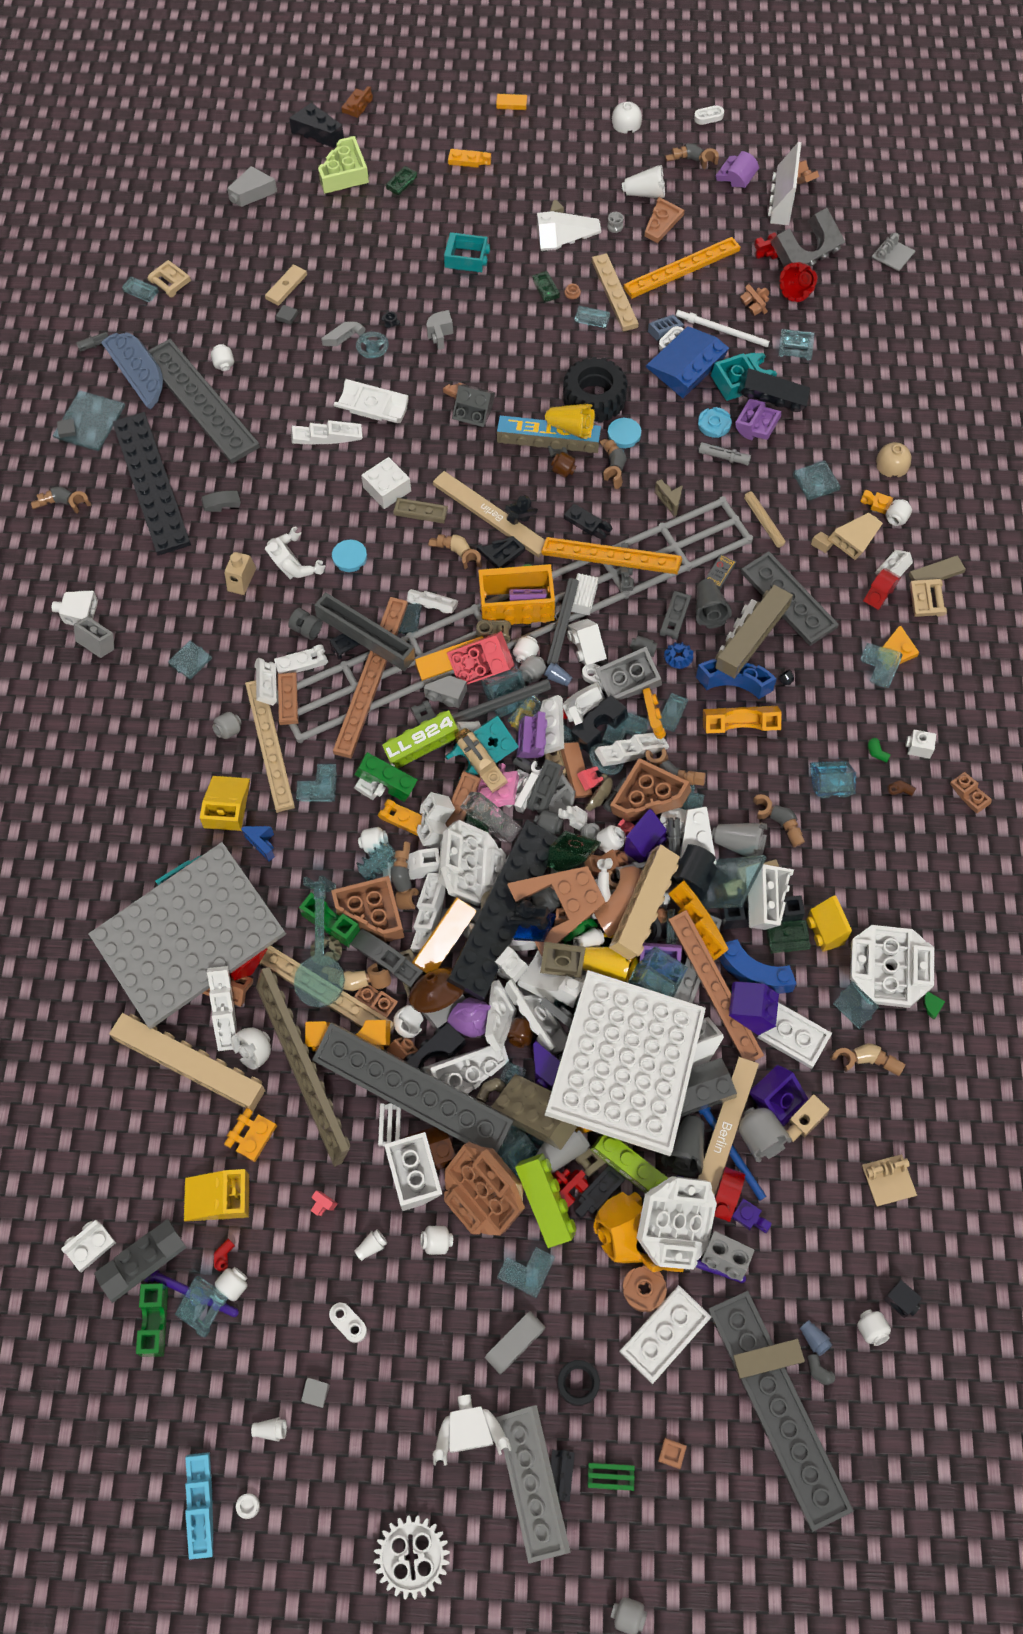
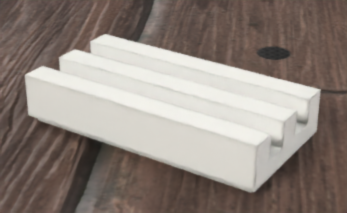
M380 1103L379 1147H385L384 1144L391 1142L393 1110H396L395 1141L400 1140L401 1108L396 1105ZM385 1110H388L387 1142H383Z

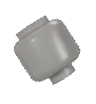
M534 655L527 657L519 667L520 677L526 682H537L546 672L544 660Z
M226 712L214 719L213 731L219 738L228 739L240 732L241 719L238 715Z
M623 1597L619 1604L614 1603L611 1618L615 1619L614 1626L617 1630L627 1634H637L638 1631H643L647 1617V1611H644L643 1603L627 1597Z

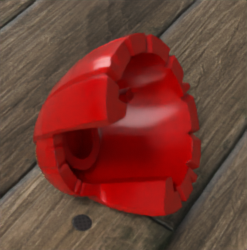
M794 262L786 265L780 274L781 292L792 302L804 301L815 289L818 280L817 273L811 269V266L805 263Z

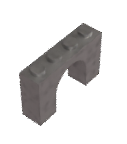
M828 208L814 214L808 220L817 238L816 251L810 252L801 248L790 228L778 234L770 241L784 267L794 262L813 266L817 263L816 260L820 259L822 261L829 256L828 253L832 252L834 254L842 249L840 246L845 243V240Z

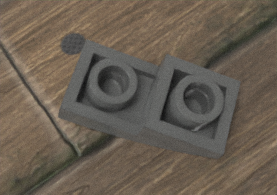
M221 491L201 497L204 511L221 512L222 507L239 508L241 503L238 491Z

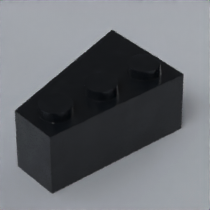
M313 103L308 104L289 118L292 134H302L304 138L316 139V142L332 148L337 146V142L340 139H344L342 124Z

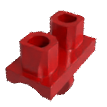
M775 232L768 236L767 241H764L761 237L755 240V256L757 259L764 256H770L773 260L778 258L770 242L777 236Z
M566 1168L562 1173L558 1170L553 1173L558 1183H561L559 1193L561 1198L565 1199L568 1207L575 1201L574 1197L569 1193L573 1187L579 1193H583L589 1187L588 1182L584 1178L586 1174L582 1170L575 1169L571 1173Z

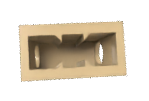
M233 552L225 569L227 590L229 592L245 595L256 570L251 556L238 552Z
M815 1095L789 1121L791 1126L786 1131L790 1135L792 1142L800 1135L806 1137L827 1116L830 1110ZM805 1119L808 1121V1123L806 1125H802L800 1123V1120Z

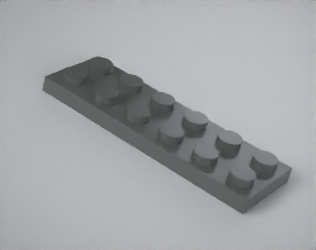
M769 551L741 569V574L762 596L766 590L770 591L773 585L793 594L790 607L782 617L809 646L838 628L839 624Z

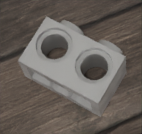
M714 1231L701 1262L711 1269L727 1274L732 1279L742 1281L755 1250Z

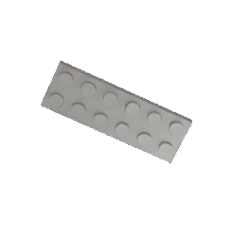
M537 1405L496 1417L511 1446V1451L508 1448H503L528 1563L571 1553Z

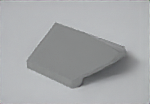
M563 773L549 804V811L558 813L559 808L567 810V806L573 807L576 791ZM539 798L538 803L541 804L542 799Z

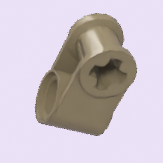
M481 620L476 626V638L480 636L486 637L502 631L506 643H509L511 640L509 636L511 623L506 620Z

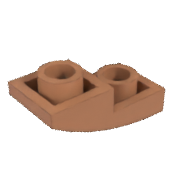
M966 772L950 782L960 798L975 813H979L991 804L992 799L978 788V782Z
M371 985L359 989L354 996L355 999L388 1018L398 1001L383 991H378Z

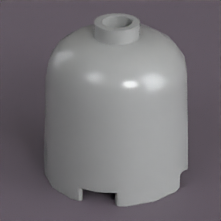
M753 1107L744 1112V1117L739 1123V1133L756 1162H761V1158L767 1156L768 1159L774 1157L785 1149L783 1145L785 1142L791 1143L790 1135L771 1110L767 1108L755 1109Z

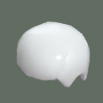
M411 1005L404 1006L394 1015L393 1023L395 1030L402 1037L414 1038L422 1031L420 1024L423 1021V1016L420 1012L414 1010Z

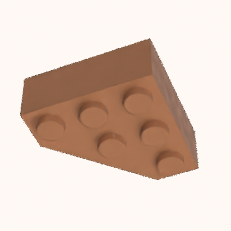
M639 758L610 804L612 813L628 822L641 819L649 809L656 815L680 808L691 793L690 782Z
M389 876L331 890L337 915L341 916L343 913L358 923L360 929L366 930L385 943L404 938Z

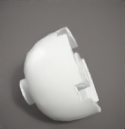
M632 102L618 104L612 113L613 128L621 133H628L631 130L632 132L637 131L642 124L641 110L638 105Z
M253 1027L244 1028L231 1037L232 1048L235 1054L239 1052L243 1057L239 1060L246 1067L255 1070L262 1066L269 1058L271 1045L270 1037L266 1032Z

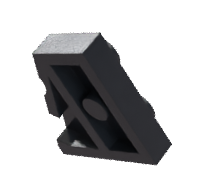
M512 536L504 540L492 541L491 545L482 547V544L477 546V551L494 567L504 568L525 552V546Z

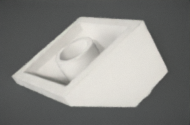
M709 1017L703 1019L692 1068L709 1062L724 1038L722 1032Z

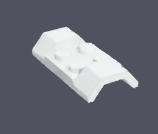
M346 379L343 393L339 401L334 402V406L350 410V413L379 421L384 419L401 423L407 410L409 397L405 394Z
M510 979L504 990L513 1004L519 1006V1011L527 1018L531 1030L538 1035L536 1039L538 1043L552 1055H557L564 1051L568 1036L555 1016L540 1005L543 998L523 989Z

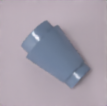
M552 662L544 674L548 680L568 686L573 678L557 663L553 664Z
M810 1320L801 1326L800 1330L813 1353L816 1352L821 1356L833 1345L829 1341L830 1337L812 1324Z

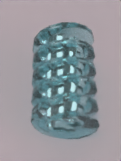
M380 841L381 849L374 847L375 854L368 852L370 859L362 857L364 864L356 863L359 872L367 881H370V878H377L376 873L381 874L383 872L381 867L387 869L389 867L387 862L391 864L394 862L393 857L396 850L389 843L385 844Z

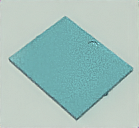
M79 391L62 419H74L77 436L59 438L58 429L55 430L52 436L56 439L99 451L113 427L112 421L118 419L125 404Z
M762 855L717 859L715 864L718 868L716 875L713 877L704 899L700 900L705 909L742 907L767 857Z

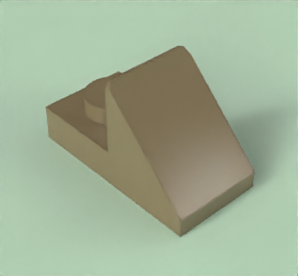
M661 479L656 482L655 494L671 514L676 516L683 486L671 491L670 486Z

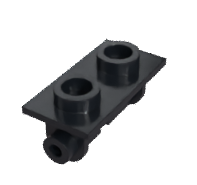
M552 1449L550 1465L559 1501L570 1502L575 1453Z

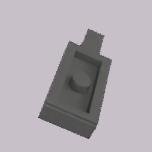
M622 543L621 547L629 548L628 543ZM621 566L622 591H633L634 579L630 577V575H633V568Z

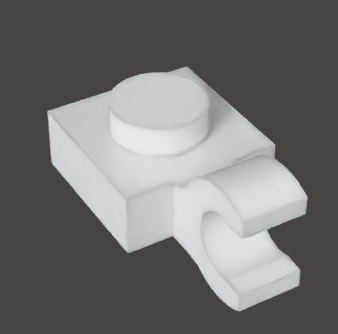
M567 806V810L559 808L558 816L562 819H569L570 826L581 832L582 827L587 824V812L578 806Z

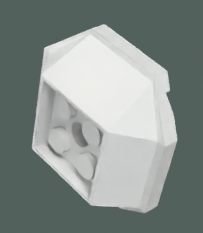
M461 820L455 821L443 831L440 846L438 882L447 889L449 895L480 906L483 894L493 887L506 861V854L501 848H498L495 840L488 832Z
M871 925L851 941L850 980L869 1004L910 1008L934 986V947L913 929ZM885 965H891L894 970L887 969Z
M671 1176L658 1186L651 1188L645 1194L637 1240L655 1265L694 1270L698 1263L697 1261L705 1253L710 1241L717 1204L711 1190V1182Z

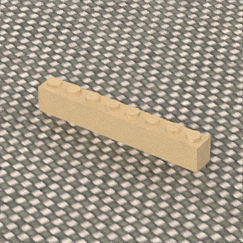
M122 1013L110 1031L109 1035L113 1040L245 1109L248 1108L254 1111L265 1092L262 1085L263 1082L253 1076L251 1079L244 1076L245 1073L234 1067L232 1070L226 1067L227 1063L218 1058L216 1060L209 1058L210 1055L201 1049L198 1052L193 1050L192 1045L183 1040L181 1042L174 1040L175 1037L166 1031L162 1034L157 1031L158 1028L156 1026L152 1029L148 1028L147 1025L140 1022V1018L133 1014L128 1016Z

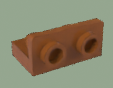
M367 86L364 91L355 89L341 107L342 113L358 118L372 101L371 87Z

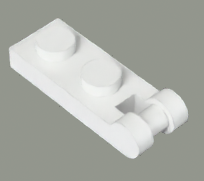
M316 645L312 649L275 658L274 661L278 674L298 673L326 665L328 659L324 655V646Z
M257 658L255 661L256 701L273 706L277 702L276 663L264 662V659Z

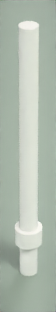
M677 310L676 316L687 320L689 323H697L767 348L770 341L698 317L697 314L692 312L689 314Z

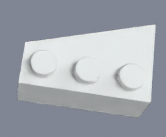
M765 864L748 869L749 928L766 930L781 925L786 904L784 899L786 892H789L790 886L788 883L790 876L793 875V869Z

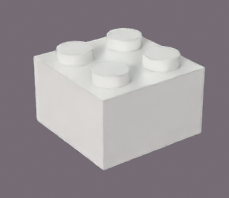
M389 457L361 475L363 488L383 509L396 502L397 498H402L411 492L410 478Z

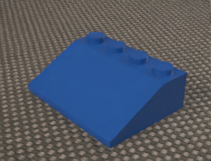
M687 326L646 365V368L680 397L684 398L713 370L716 362L724 360L729 347L717 337Z

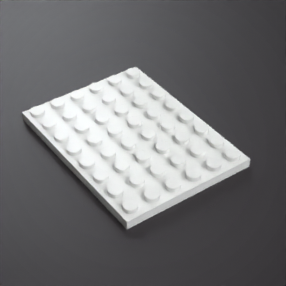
M587 970L545 1116L671 1156L706 1008Z

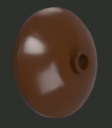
M451 967L432 970L415 982L409 993V1003L414 1010L421 1013L436 1012L450 1006L460 998L464 991L446 981L452 970Z

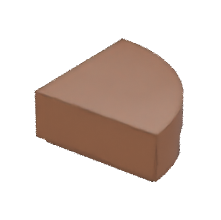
M463 383L449 384L443 388V393L456 399L458 386Z

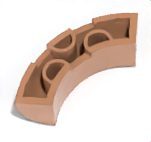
M630 866L619 869L620 880L617 888L610 896V899L594 913L608 938L614 935L642 873L640 868Z

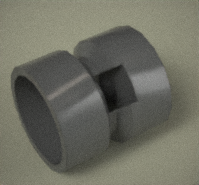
M297 608L289 619L288 627L297 633H301L302 636L309 640H313L321 631L323 622L302 608Z

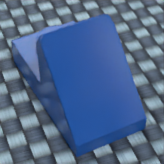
M244 826L241 828L244 837L270 862L275 857L272 851L274 847L268 841L274 835L272 827Z

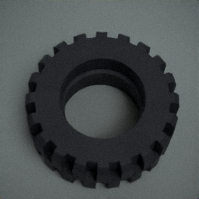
M592 357V359L585 358L582 362H576L565 374L563 402L566 406L592 404L591 409H594L595 412L594 422L602 423L603 420L609 421L612 419V416L616 417L625 406L628 385L626 375L611 360L606 361V358L597 359V357ZM589 386H599L606 389L607 392L589 394L583 391V389Z

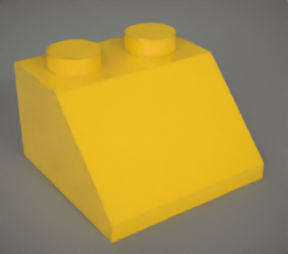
M836 895L810 909L806 918L808 927L814 931L815 943L818 947H821L822 952L845 945L852 932Z

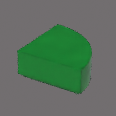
M927 992L923 999L927 1014L935 1020L945 1001Z

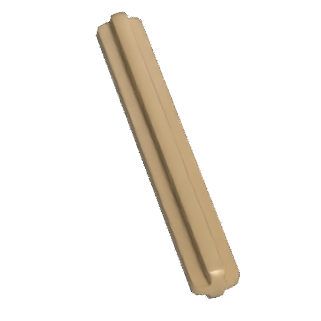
M752 491L746 493L744 499L778 548L784 546L785 539Z

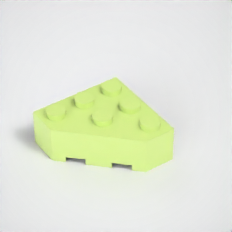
M355 136L340 139L337 142V147L331 150L326 157L324 164L318 167L320 183L324 193L369 183L367 166Z

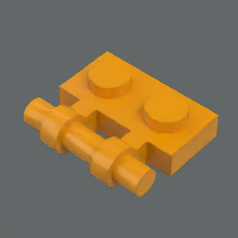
M246 1108L243 1114L238 1116V1122L233 1130L228 1132V1138L224 1145L231 1148L234 1142L240 1144L236 1152L256 1162L277 1125L259 1114L254 1121L250 1120L249 1118L253 1111ZM244 1126H247L249 1130L245 1137L239 1136Z

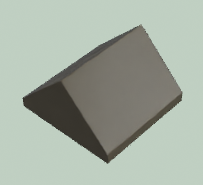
M544 941L540 973L581 978L586 947Z

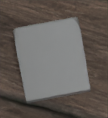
M307 1378L301 1402L323 1408L330 1385Z

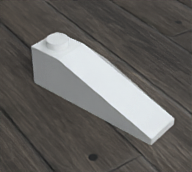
M489 1045L423 1067L422 1070L469 1094L472 1090L478 1088L489 1076H492L508 1063L509 1059L504 1045L502 1050L496 1052Z

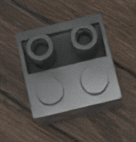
M465 384L459 385L452 419L485 427L493 407L495 392Z

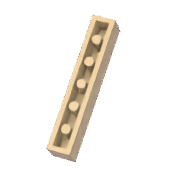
M661 844L651 850L609 946L610 949L628 960L636 956L638 957L643 952V943L651 933L650 926L658 916L657 910L665 900L664 893L672 883L670 879L679 866L677 863L680 856Z

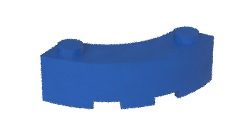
M715 659L698 665L696 678L706 690L717 686L730 685L743 688L760 699L771 693L776 683V678L760 665L755 666L746 663L735 679L716 669L717 660Z
M738 939L725 942L728 950L719 957V960L729 974L731 973L740 982L766 984L779 994L793 992L797 983L790 965L775 967L762 964L744 951Z

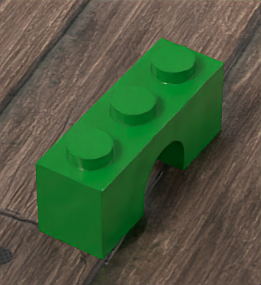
M368 752L354 774L370 784L374 781L382 783L389 789L388 794L403 802L409 797L417 782L416 778Z
M312 892L299 907L301 915L305 919L333 936L336 940H339L348 948L360 932L358 923L343 913L341 916L334 913L325 901Z
M141 1284L139 1308L142 1310L141 1330L137 1331L136 1354L141 1357L164 1356L168 1287L164 1284Z

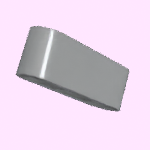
M529 1311L485 1356V1359L501 1375L535 1341L546 1327Z

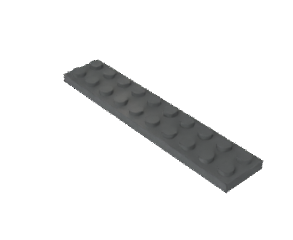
M171 339L148 350L161 369L163 383L231 464L260 448L258 441Z
M330 1023L313 1058L314 1062L464 1143L471 1142L481 1147L493 1148L497 1154L514 1122V1119L335 1023Z
M748 1291L708 1309L735 1370L736 1366L733 1355L774 1345ZM785 1367L740 1379L810 1531L813 1532L854 1512Z

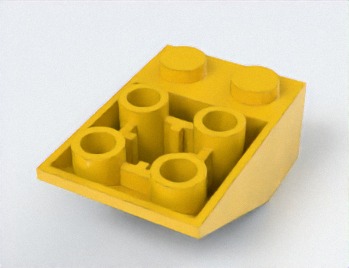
M212 776L200 812L199 819L203 828L242 831L250 778Z
M245 1169L223 1170L185 1178L184 1222L249 1217V1174Z

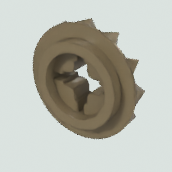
M323 935L321 938L315 939V942L311 945L310 955L316 964L331 966L340 959L342 946L339 940H336L333 936ZM329 944V950L332 952H326L323 956L321 948H326Z

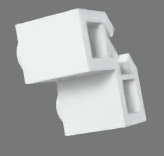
M430 792L421 804L420 813L423 815L421 825L417 827V834L423 846L440 850L443 831L447 828L445 823L455 811L449 796Z

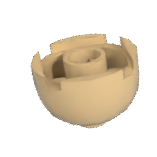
M889 443L879 451L876 458V467L881 474L887 477H892V475L901 477L910 468L911 453L901 443Z

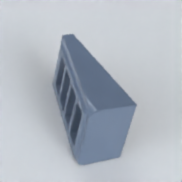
M673 314L649 323L648 332L659 342L671 328L676 326L683 327L684 324Z

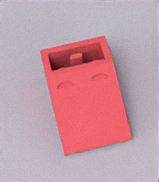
M502 631L447 652L456 678L466 681L467 684L505 672L515 665Z

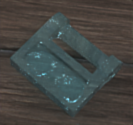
M782 329L778 356L806 358V360H811L814 333ZM785 347L807 349V351L785 349Z
M197 1276L190 1285L175 1315L194 1328L198 1335L207 1337L214 1318L220 1307L225 1305L228 1298L203 1278ZM210 1298H212L213 1304L202 1322L199 1318Z

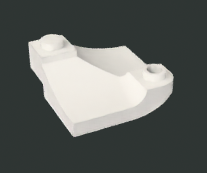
M537 950L527 971L519 979L518 986L543 999L545 997L551 1003H554L557 999L573 1008L580 997L587 972L582 970L581 978L540 973L542 956L539 950Z

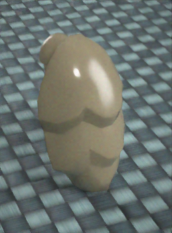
M605 773L600 776L604 780L595 790L585 807V810L589 812L601 806L611 793L613 781Z

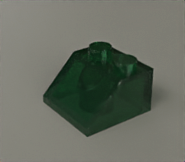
M564 831L550 846L547 867L553 868L558 872L570 870L587 861L600 846L601 842Z

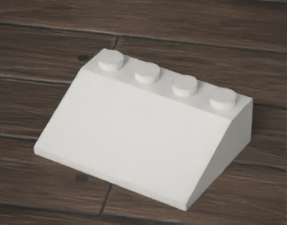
M798 142L780 162L777 172H773L772 182H775V184L772 183L771 193L773 195L770 196L769 203L772 206H769L768 216H771L770 223L789 225L797 186L801 142Z

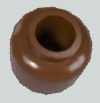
M565 452L556 453L551 463L552 471L564 478L569 474L573 475L577 467L574 465L575 458Z
M525 1016L512 1020L507 1035L509 1042L518 1048L529 1046L535 1035Z

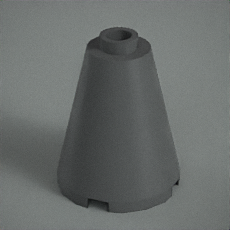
M704 579L697 585L696 621L700 626L702 624L709 629L718 628L727 623L726 620L729 617L731 618L732 610L715 582L711 579Z
M690 1115L683 1119L677 1129L671 1156L662 1154L661 1163L665 1168L667 1166L672 1167V1172L686 1177H695L696 1173L702 1174L704 1166L705 1124L699 1116Z

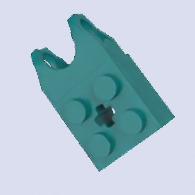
M743 353L715 363L711 377L726 401L743 396V394L738 393L742 373L748 368L772 376L777 375L774 370H764L759 367L766 357L764 353H749L746 355Z
M498 716L493 717L473 731L495 764L519 747ZM489 738L494 740V746L488 745V742H490ZM456 743L452 751L445 758L449 760L453 756H465V754ZM468 760L469 766L465 772L478 775Z

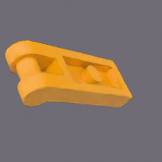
M650 688L643 689L651 728L655 737L662 739L665 737L666 732L661 720H659L662 719L660 709L656 708V705L659 704L657 695L652 694Z
M387 799L384 803L385 807L383 810H380L378 817L418 836L417 827L421 825L422 815ZM391 810L396 812L394 816L390 815Z

